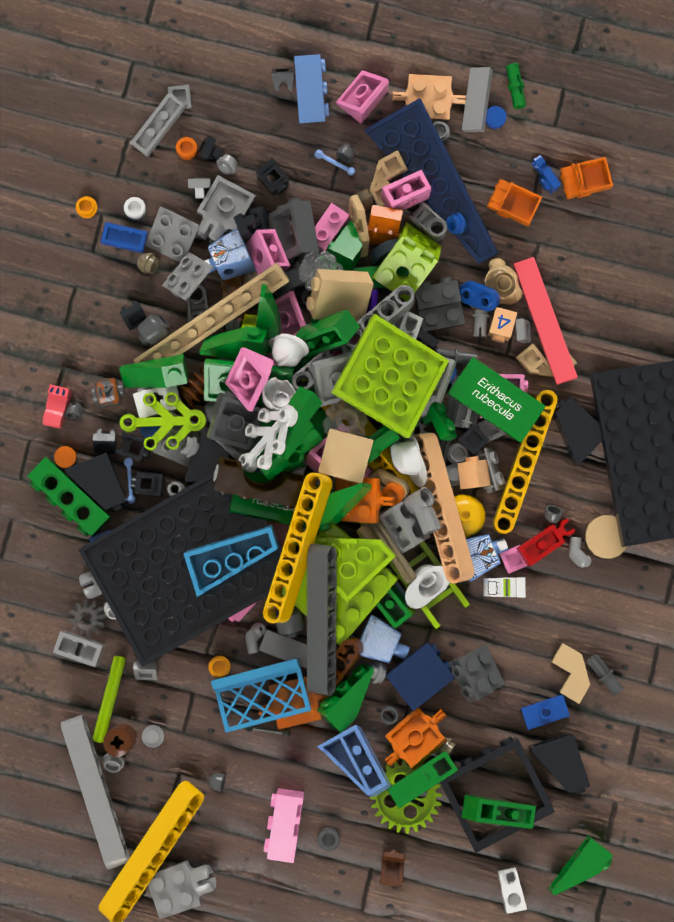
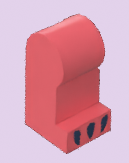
M50 385L46 410L43 416V425L61 429L66 418L64 416L65 410L70 403L73 391Z

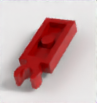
M568 519L561 520L557 528L554 524L549 525L516 548L528 567L534 565L564 544L563 536H569L575 532L574 528L568 531L564 529V525L569 522Z

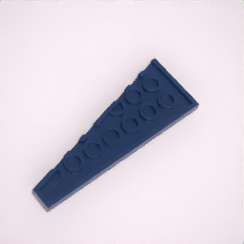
M421 98L364 129L366 134L371 137L386 156L397 150L399 151L408 171L402 173L404 177L420 170L423 171L431 186L429 199L425 201L445 222L452 213L459 212L464 217L466 226L463 233L454 235L479 264L499 254Z

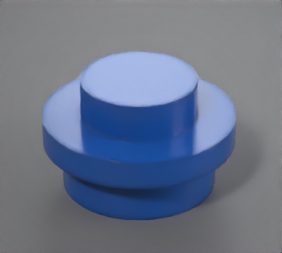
M459 212L452 213L446 220L447 229L450 233L456 235L463 233L466 226L464 217Z

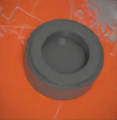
M332 827L323 828L318 834L319 846L325 851H332L338 847L340 843L338 831Z

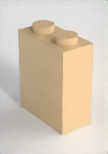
M317 269L315 277L311 280L312 292L311 297L307 298V310L310 311L313 319H322L347 309L354 319L359 321L366 315L374 283L368 272Z

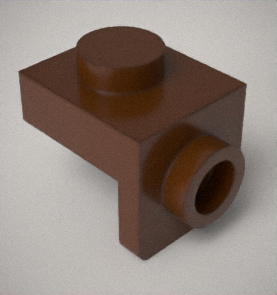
M398 850L383 852L380 885L402 887L405 854H401Z

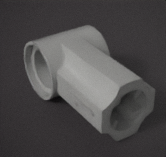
M422 487L404 500L406 509L415 515L423 536L441 529L439 520L432 507L434 496L426 487Z

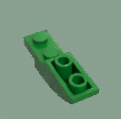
M433 402L430 405L427 416L421 417L423 423L427 426H434L440 440L452 441L457 437L454 431L456 429L455 425L448 418L444 403Z

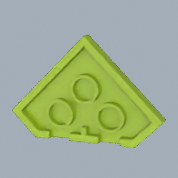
M318 537L314 544L334 546L336 548L337 592L346 602H349L396 557L395 553L382 539Z

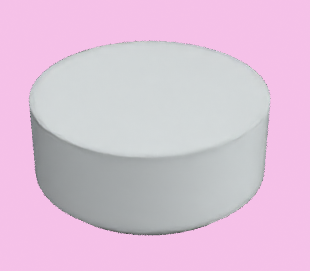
M131 197L125 202L124 211L130 219L139 220L146 213V205L142 199Z

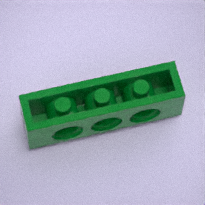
M45 457L28 474L27 477L32 480L29 484L38 492L42 490L47 495L45 499L54 507L58 505L63 510L61 514L70 522L74 520L79 525L77 529L84 536H96L112 519L101 506L49 458ZM51 478H56L58 482L57 487L50 490L48 488V481ZM67 493H72L74 497L73 502L66 505L63 500L64 496ZM86 507L89 509L90 514L87 519L82 520L79 512L82 508Z

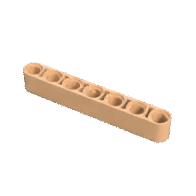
M431 432L415 434L413 436L418 442L427 471V481L423 487L428 488L434 496L432 507L441 525V529L433 533L446 579L450 583L470 580L474 576V567L438 438Z

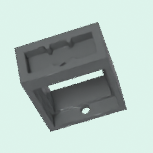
M292 198L288 200L287 204L277 206L275 211L269 213L271 229L276 230L289 264H296L319 252L310 201ZM290 215L292 217L296 246H294L293 236L289 220Z

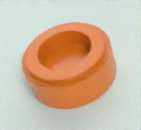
M183 137L178 140L176 151L180 158L191 160L196 156L198 147L194 139Z
M63 446L56 450L54 460L59 467L67 469L76 464L77 454L74 449Z
M395 482L388 483L381 492L383 497H394L395 501H387L395 502L394 506L402 502L405 497L403 487Z

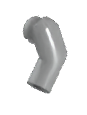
M570 537V559L581 568L590 566V556H586L580 549L581 538Z
M263 623L253 624L245 634L248 655L259 653L257 641L266 632V627Z

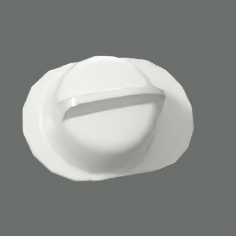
M280 334L268 341L269 346L272 348V357L279 367L282 365L294 367L309 353L307 344L294 335Z
M411 435L410 438H405L404 442L393 444L390 447L392 462L399 472L408 474L416 486L423 487L427 481V471L418 442Z
M426 564L415 570L417 578L410 583L406 590V604L410 608H422L447 588L450 582L446 579L443 566Z

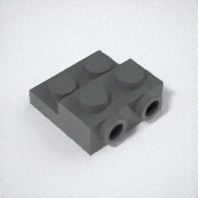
M451 277L440 279L439 284L431 285L430 282H423L415 292V301L418 315L423 318L421 324L423 330L428 333L465 325L457 280L452 281Z
M226 390L225 394L219 392L212 410L214 416L206 436L209 439L250 450L254 438L245 435V428L249 423L259 425L258 412L262 408L258 405L259 401H257L253 411H248L233 392Z
M487 644L481 645L449 662L452 674L457 679L461 693L467 703L478 701L505 684Z

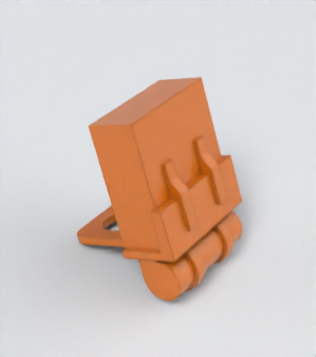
M606 157L577 164L573 163L571 166L560 169V178L563 182L564 193H566L567 199L590 196L592 193L608 190L613 187Z
M499 179L494 187L495 190L488 200L487 208L497 211L496 214L506 219L510 218L528 227L542 197L514 184L512 181L509 183Z
M372 205L369 225L367 226L369 243L380 245L388 240L399 238L403 210Z

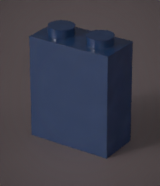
M425 642L406 657L405 660L386 673V677L413 711L455 679L449 662H442L439 658L441 652L434 643L429 645Z

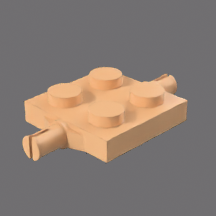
M409 74L406 92L393 91L392 101H405V104L408 105L421 98L432 120L449 121L452 104L465 105L466 95H453L451 89L452 76Z

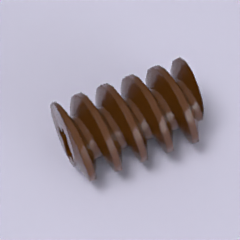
M203 367L199 368L201 375L193 373L194 381L188 378V386L179 385L180 393L193 409L196 408L193 401L202 403L200 395L204 396Z
M120 724L112 728L104 737L103 745L106 752L114 757L125 755L136 743V731L127 724ZM117 737H119V740H123L124 742L121 744V741H117Z

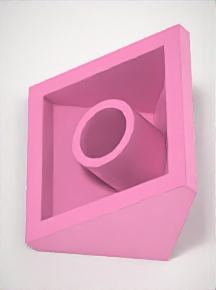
M362 70L336 101V104L362 124L388 92L389 81L387 78Z
M290 291L276 299L275 302L281 318V334L295 336L302 326L306 324L294 291Z
M241 348L225 384L236 394V397L248 411H253L270 376L274 360L247 348Z

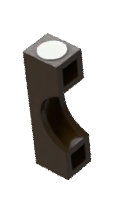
M219 456L212 484L213 490L223 495L230 493L238 495L243 499L253 498L265 504L277 503L285 508L293 509L294 507L296 508L306 476L283 471L273 481L265 483L255 482L245 475L241 461Z

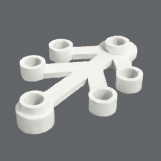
M284 405L279 411L261 408L258 412V420L265 423L275 420L276 422L272 427H259L251 423L246 426V436L251 438L263 436V438L250 453L242 454L239 457L238 461H241L244 471L252 473L257 467L268 470L272 465V454L281 455L284 452L288 427L294 426L298 419V412L293 406ZM264 448H265V453H264V455H261V456L258 458V455H259V454L264 450Z

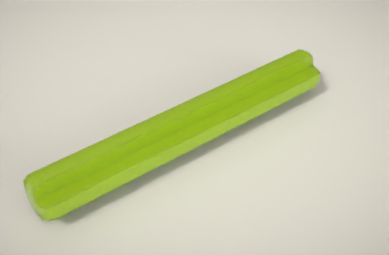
M114 656L92 738L93 741L103 743L108 731L126 658L122 656Z

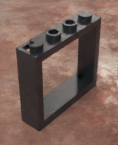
M516 737L504 738L499 741L500 745L494 748L488 746L480 751L481 755L475 758L469 756L461 760V765L456 767L458 771L440 782L475 853L523 829L521 827L500 825L475 838L467 820L462 818V810L448 782L515 749L542 801V804L536 806L534 823L555 812L519 739Z

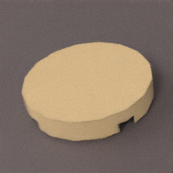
M602 515L594 518L588 524L585 532V543L593 555L611 559L619 556L626 549V547H621L616 517Z

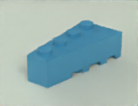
M273 525L186 551L184 557L196 596H200L277 550L279 544Z

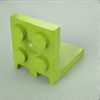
M406 222L401 229L398 241L375 271L372 278L392 292L398 287L406 285L411 287L415 294L437 264L442 246ZM399 267H406L409 270V274L405 277L398 275L397 269ZM408 295L400 296L405 301L410 300Z

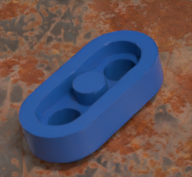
M467 281L459 287L461 300L468 305L484 311H492L500 304V296L495 289L474 281Z

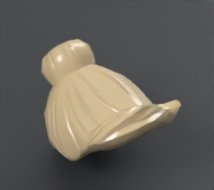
M501 258L492 259L488 264L489 271L486 274L485 286L498 292L500 304H514L518 302L523 292L519 287L517 274L511 267L506 266L505 261Z

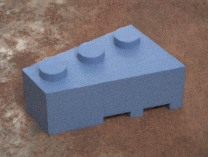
M320 54L294 56L299 123L323 122L325 117L329 116L328 103H324L323 95L327 94V82L322 81V72H326L325 59H321Z
M354 725L317 746L367 796L375 797L392 786L360 726Z

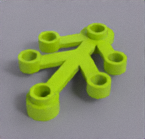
M169 392L165 396L166 403L169 406H174L183 415L174 417L157 401L154 394L147 393L143 397L144 404L152 407L161 417L136 418L132 414H125L120 419V427L126 432H134L137 427L161 426L152 437H147L144 440L145 448L153 451L174 426H183L175 436H170L166 440L167 447L171 450H176L179 448L180 442L191 431L197 432L204 428L206 424L205 415L200 410H189L179 400L176 393ZM172 395L176 397L174 403L168 402V398ZM149 396H152L154 398V401L151 404H148L146 402V399ZM196 416L199 418L197 424L191 423L192 417ZM126 419L132 420L131 426H125ZM176 439L177 445L171 447L169 445L170 440ZM149 440L155 441V445L152 448L147 446Z

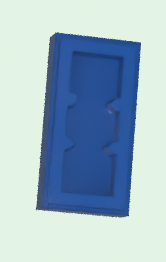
M105 222L100 243L143 254L148 231Z
M562 694L520 708L527 730L570 716Z

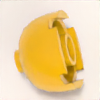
M460 494L454 496L465 538L476 535L482 529L485 522L483 505L477 498L470 495Z

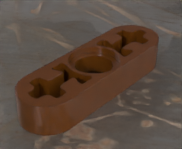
M352 637L345 640L336 651V661L341 659L345 664L344 670H340L336 665V688L363 653L364 647L358 638ZM350 645H354V652L350 653L349 655H346V653H348L351 649Z

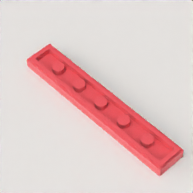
M532 257L514 263L513 268L518 276L521 290L555 384L559 385L577 379V373L535 258Z

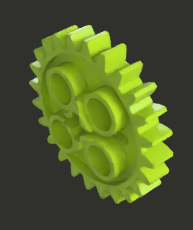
M404 760L402 766H399L397 761L394 763V768H391L388 764L386 765V775L392 786L396 784L395 779L397 775L403 774L408 776L415 771ZM436 784L427 790V795L424 798H415L424 803L423 807L413 801H410L400 809L397 805L389 807L385 803V798L389 795V792L385 790L375 797H370V799L376 800V803L371 808L379 809L375 816H383L381 824L386 821L390 822L388 829L396 825L398 833L402 827H405L406 834L409 833L410 827H413L415 832H418L419 824L423 828L427 827L426 819L430 822L434 821L431 813L436 815L439 813L434 807L442 805L441 802L436 800V798L442 796V793L436 792V789L441 785ZM408 805H412L417 809V815L414 818H409L405 814V808Z

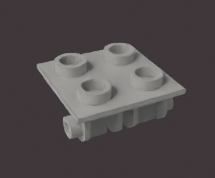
M160 206L145 246L181 262L189 253L194 238L198 236L197 230L200 225Z
M189 252L167 277L162 286L171 291L175 297L179 296L186 301L212 270L213 266Z
M170 412L174 417H179V415ZM174 426L152 452L189 467L194 456L191 455L189 458H186L183 453H180L183 440L176 450H171L166 445L167 438L175 436L183 427ZM206 427L197 432L191 431L187 436L190 438L196 437L199 444ZM170 440L169 445L175 447L177 440Z

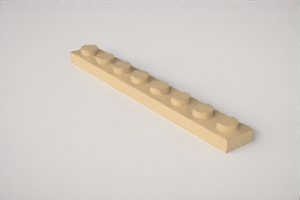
M278 262L136 357L134 362L139 363L184 353L257 304L260 299L262 284L267 285L271 293L288 283L290 281Z

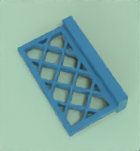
M300 658L212 680L211 684L213 690L215 689L225 733L311 711ZM297 672L299 682L294 689L285 684L284 681L288 674ZM284 676L281 681L277 679V677ZM269 679L279 683L274 694L263 689L264 684ZM262 682L260 686L255 683ZM246 685H252L258 689L252 700L241 694ZM281 686L293 692L287 703L276 697ZM241 687L239 692L234 690L235 688ZM229 690L237 696L233 703L229 705L223 701L221 692ZM260 691L272 697L266 708L255 702ZM295 693L303 698L305 707L296 709L290 705ZM239 697L250 703L245 713L234 708ZM274 699L285 705L282 712L277 715L268 710ZM252 705L264 711L260 719L254 720L247 716ZM287 707L292 710V711L285 712L286 709H287ZM231 711H234L242 716L238 725L230 727L228 716ZM266 713L269 714V715H271V716H269V717H265V718H264V716H265ZM244 719H247V720L250 721V722L243 723Z

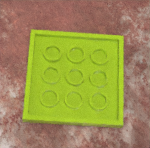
M374 314L371 316L331 393L401 436L410 438L449 360Z
M336 524L331 525L330 530L320 532L316 537L351 538ZM307 567L294 605L306 616ZM386 567L349 602H346L337 592L336 643L340 646L353 634L399 579ZM283 587V590H282V593H283L284 596H285V594H286V589H285V587Z

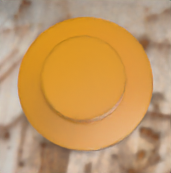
M82 197L76 203V211L83 218H91L97 212V203L91 197Z
M216 656L209 662V672L216 678H223L229 674L231 664L226 657Z

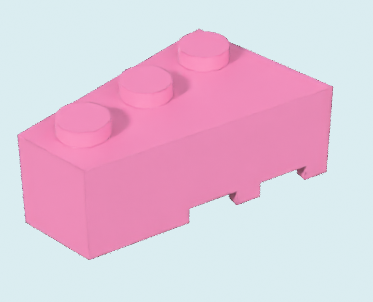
M278 788L277 794L272 793L270 807H274V814L269 816L267 829L271 830L270 839H265L264 852H268L267 859L294 863L304 792Z

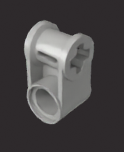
M420 202L412 215H408L406 219L413 227L435 242L442 241L446 236V222L426 203ZM439 226L443 231L435 234L431 231V228Z

